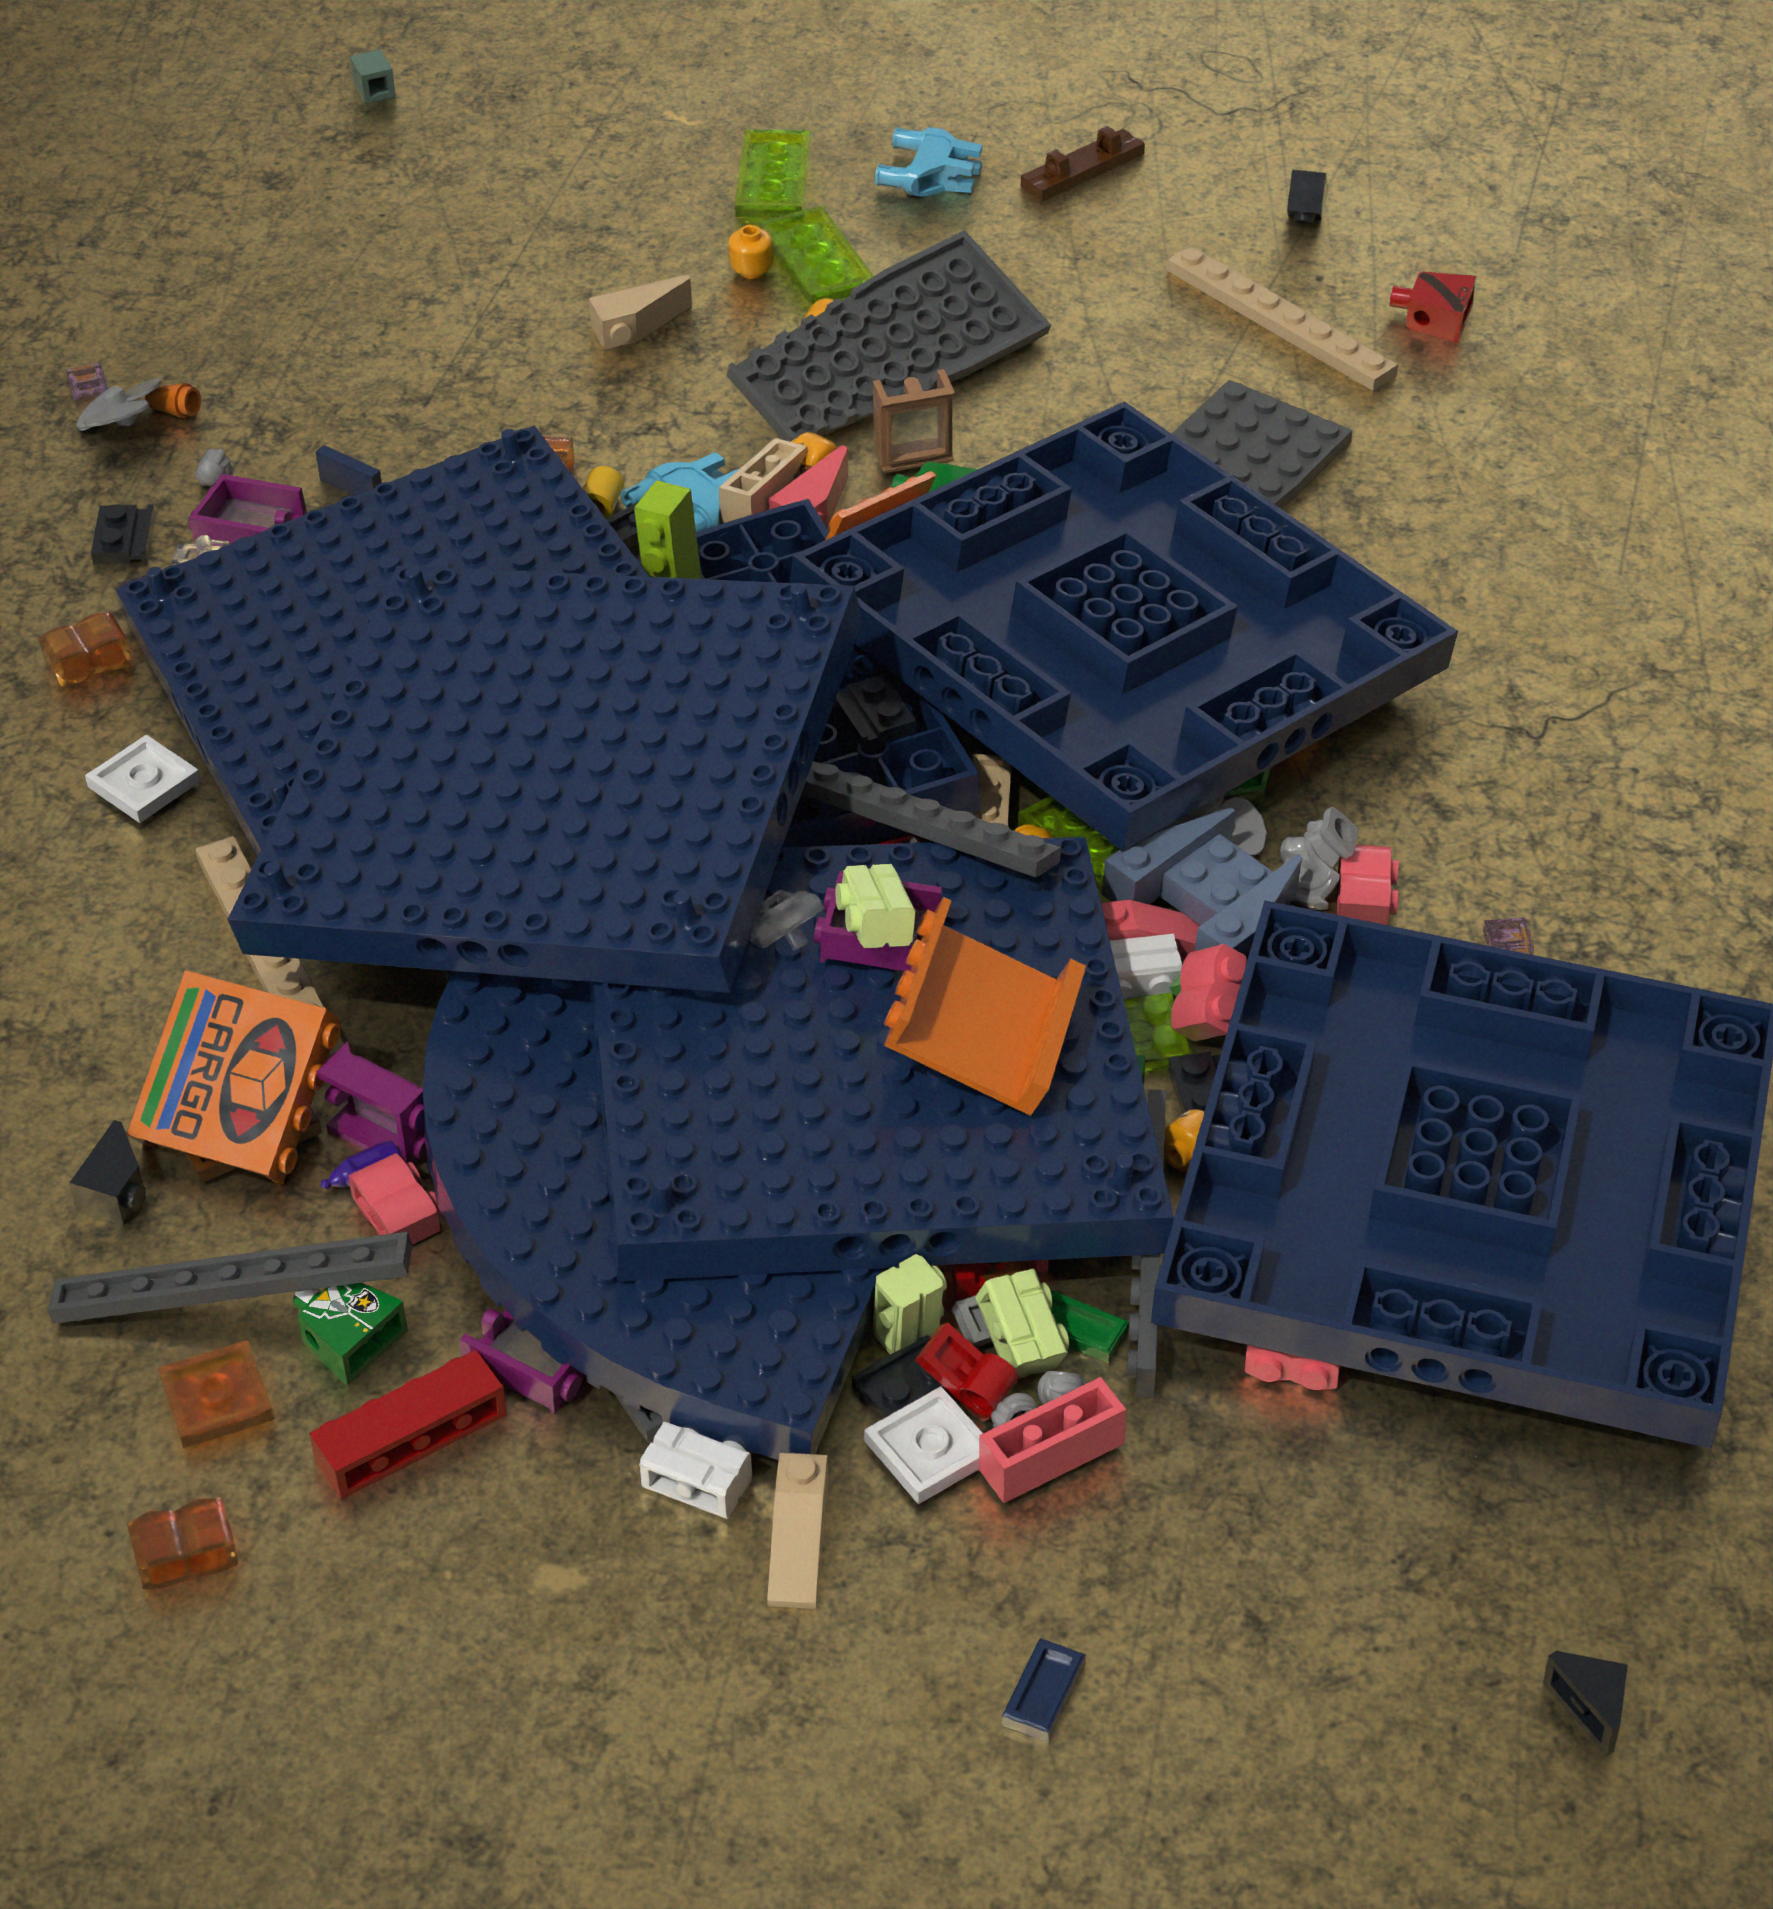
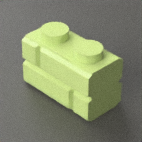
M892 864L872 865L870 869L866 865L847 866L843 870L842 883L836 885L835 898L838 910H845V922L848 932L856 933L863 948L884 947L885 943H888L889 947L909 946L913 942L915 909Z
M917 1254L900 1262L898 1269L891 1267L876 1276L872 1334L889 1354L904 1349L926 1335L932 1337L940 1326V1318L945 1313L942 1305V1293L947 1288L945 1277L937 1266H930L922 1256Z
M1034 1269L1014 1273L1011 1276L1005 1275L989 1279L984 1283L975 1298L997 1355L1015 1368L1019 1378L1027 1377L1033 1373L1035 1375L1050 1371L1058 1367L1068 1354V1334L1062 1324H1056L1051 1311V1291L1046 1283H1040Z

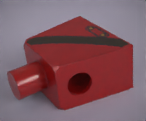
M1421 272L1418 274L1413 289L1393 286L1390 306L1407 309L1406 326L1409 329L1459 343L1473 307L1477 276Z

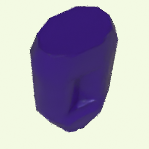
M392 1140L374 1145L343 1160L339 1167L334 1168L329 1179L321 1181V1187L327 1190L330 1186L342 1188L350 1186L348 1175L395 1153L400 1156V1153Z

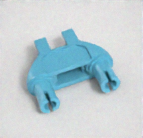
M896 127L892 139L893 148L917 151V154L911 165H908L907 168L879 164L875 173V185L904 189L907 195L921 197L944 191L971 193L975 186V179L962 178L960 175L972 176V174H980L983 161L970 160L968 156L980 158L983 145L957 140L949 132L941 128L928 127L924 131Z
M716 452L694 462L661 464L649 470L644 480L628 489L622 490L621 500L626 508L639 502L656 480L689 488L692 494L696 532L720 525L719 487L739 469L725 475L717 469L725 465V459Z

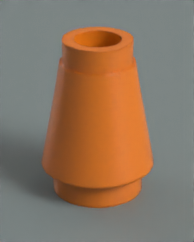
M189 383L159 386L145 395L149 408H154L182 419L195 416L201 407L200 392Z

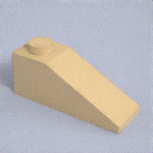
M689 275L589 298L591 327L603 349L606 350L638 342L691 308L692 296Z
M774 438L719 487L720 524L769 510V498L791 483L807 454V446Z
M779 1454L774 1498L767 1606L816 1609L829 1493L827 1455Z

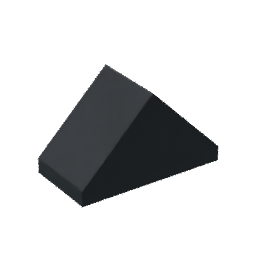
M1555 1651L1548 1655L1543 1684L1605 1756L1610 1755L1615 1750L1621 1724L1628 1664Z

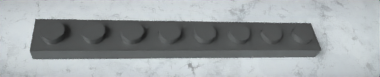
M813 761L801 795L1035 878L1060 863L1061 847L1044 842V839L1039 836L1024 835L1010 830L1004 824L990 823L975 818L970 812L955 811L941 806L935 800L921 799L906 794L901 788L883 786L872 782L869 777L855 776L840 771L835 765L820 764Z
M1149 1089L1148 1107L1163 1167L1166 1090ZM1160 1254L1132 1255V1269L1141 1270L1140 1278H1131L1130 1305H1139V1313H1130L1129 1341H1138L1137 1350L1128 1349L1127 1378H1136L1135 1397L1154 1398L1158 1325L1151 1323L1154 1289L1160 1271Z
M408 1232L59 1278L55 1279L47 1311L54 1324L406 1277L409 1272L412 1242Z

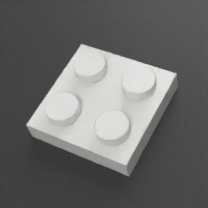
M148 735L143 736L85 775L88 788L139 823L201 782L197 768Z
M939 1387L864 1430V1442L912 1498L920 1504L979 1470V1435L983 1433L942 1387Z

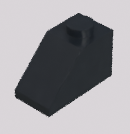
M1292 169L1287 213L1288 217H1294V222L1313 224L1314 219L1322 220L1328 191L1326 173Z
M114 1120L70 1181V1187L77 1212L124 1226L132 1213L141 1208L145 1200L146 1188L143 1185L139 1165L123 1124Z

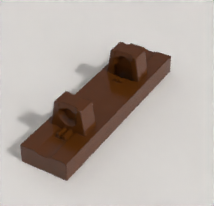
M1110 126L1103 127L1098 130L1097 141L1067 155L1062 154L1057 149L1047 153L1045 165L1021 175V187L1043 202L1144 155L1145 143L1135 138L1124 128L1116 132Z

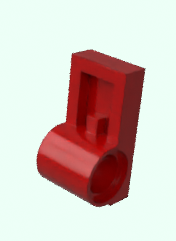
M948 1322L938 1327L915 1359L923 1369L982 1422L991 1419V1413L996 1410L998 1403L1007 1397L1019 1379L1017 1371L1009 1362L995 1354L986 1353L983 1355Z

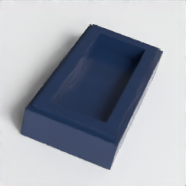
M325 445L316 451L320 481L353 496L373 489L382 483L380 470Z
M1039 1638L1002 1714V1726L1049 1742L1085 1666L1086 1654Z

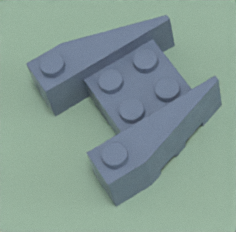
M1230 807L1155 832L1123 851L1121 849L1105 860L1101 895L1110 902L1133 900L1145 904H1150L1158 897H1161L1200 925L1197 930L1195 951L1226 944L1244 954L1248 960L1264 900L1285 905L1290 904L1297 893L1302 857L1297 854L1274 872L1231 842L1236 810Z

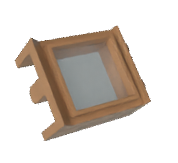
M944 369L937 370V389L923 391L917 378H906L904 380V395L887 397L881 381H873L874 452L883 473L900 472L906 469L922 467L926 462L946 463L954 461L952 454V396L955 392Z

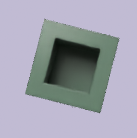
M381 49L350 56L353 84L365 104L396 97L393 70Z

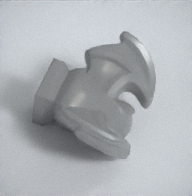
M1333 806L1326 809L1323 820L1310 821L1308 823V832L1304 836L1287 837L1280 847L1283 865L1297 854L1302 857L1297 893L1292 900L1300 906L1311 910L1328 909L1329 903L1325 899L1340 881V874L1333 870V866L1337 863L1339 856L1345 859L1352 856L1356 845L1359 828Z

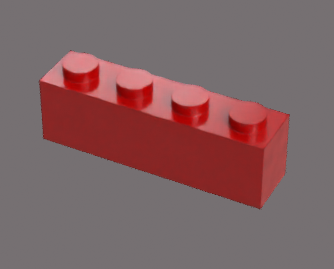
M474 1350L462 1357L448 1361L444 1366L420 1378L411 1379L402 1387L378 1399L369 1400L360 1408L336 1420L327 1421L318 1429L310 1432L309 1436L314 1460L340 1500L507 1416L504 1389L478 1351Z

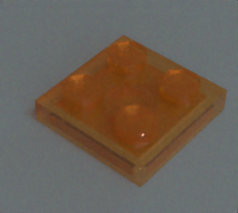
M248 1340L158 1368L160 1380L183 1449L275 1420L272 1406Z

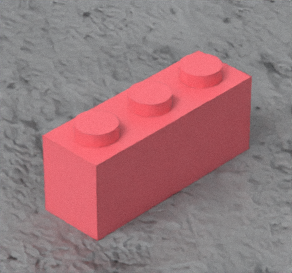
M1099 1377L979 1435V1471L1002 1502H1008L1125 1444L1126 1408L1105 1381Z

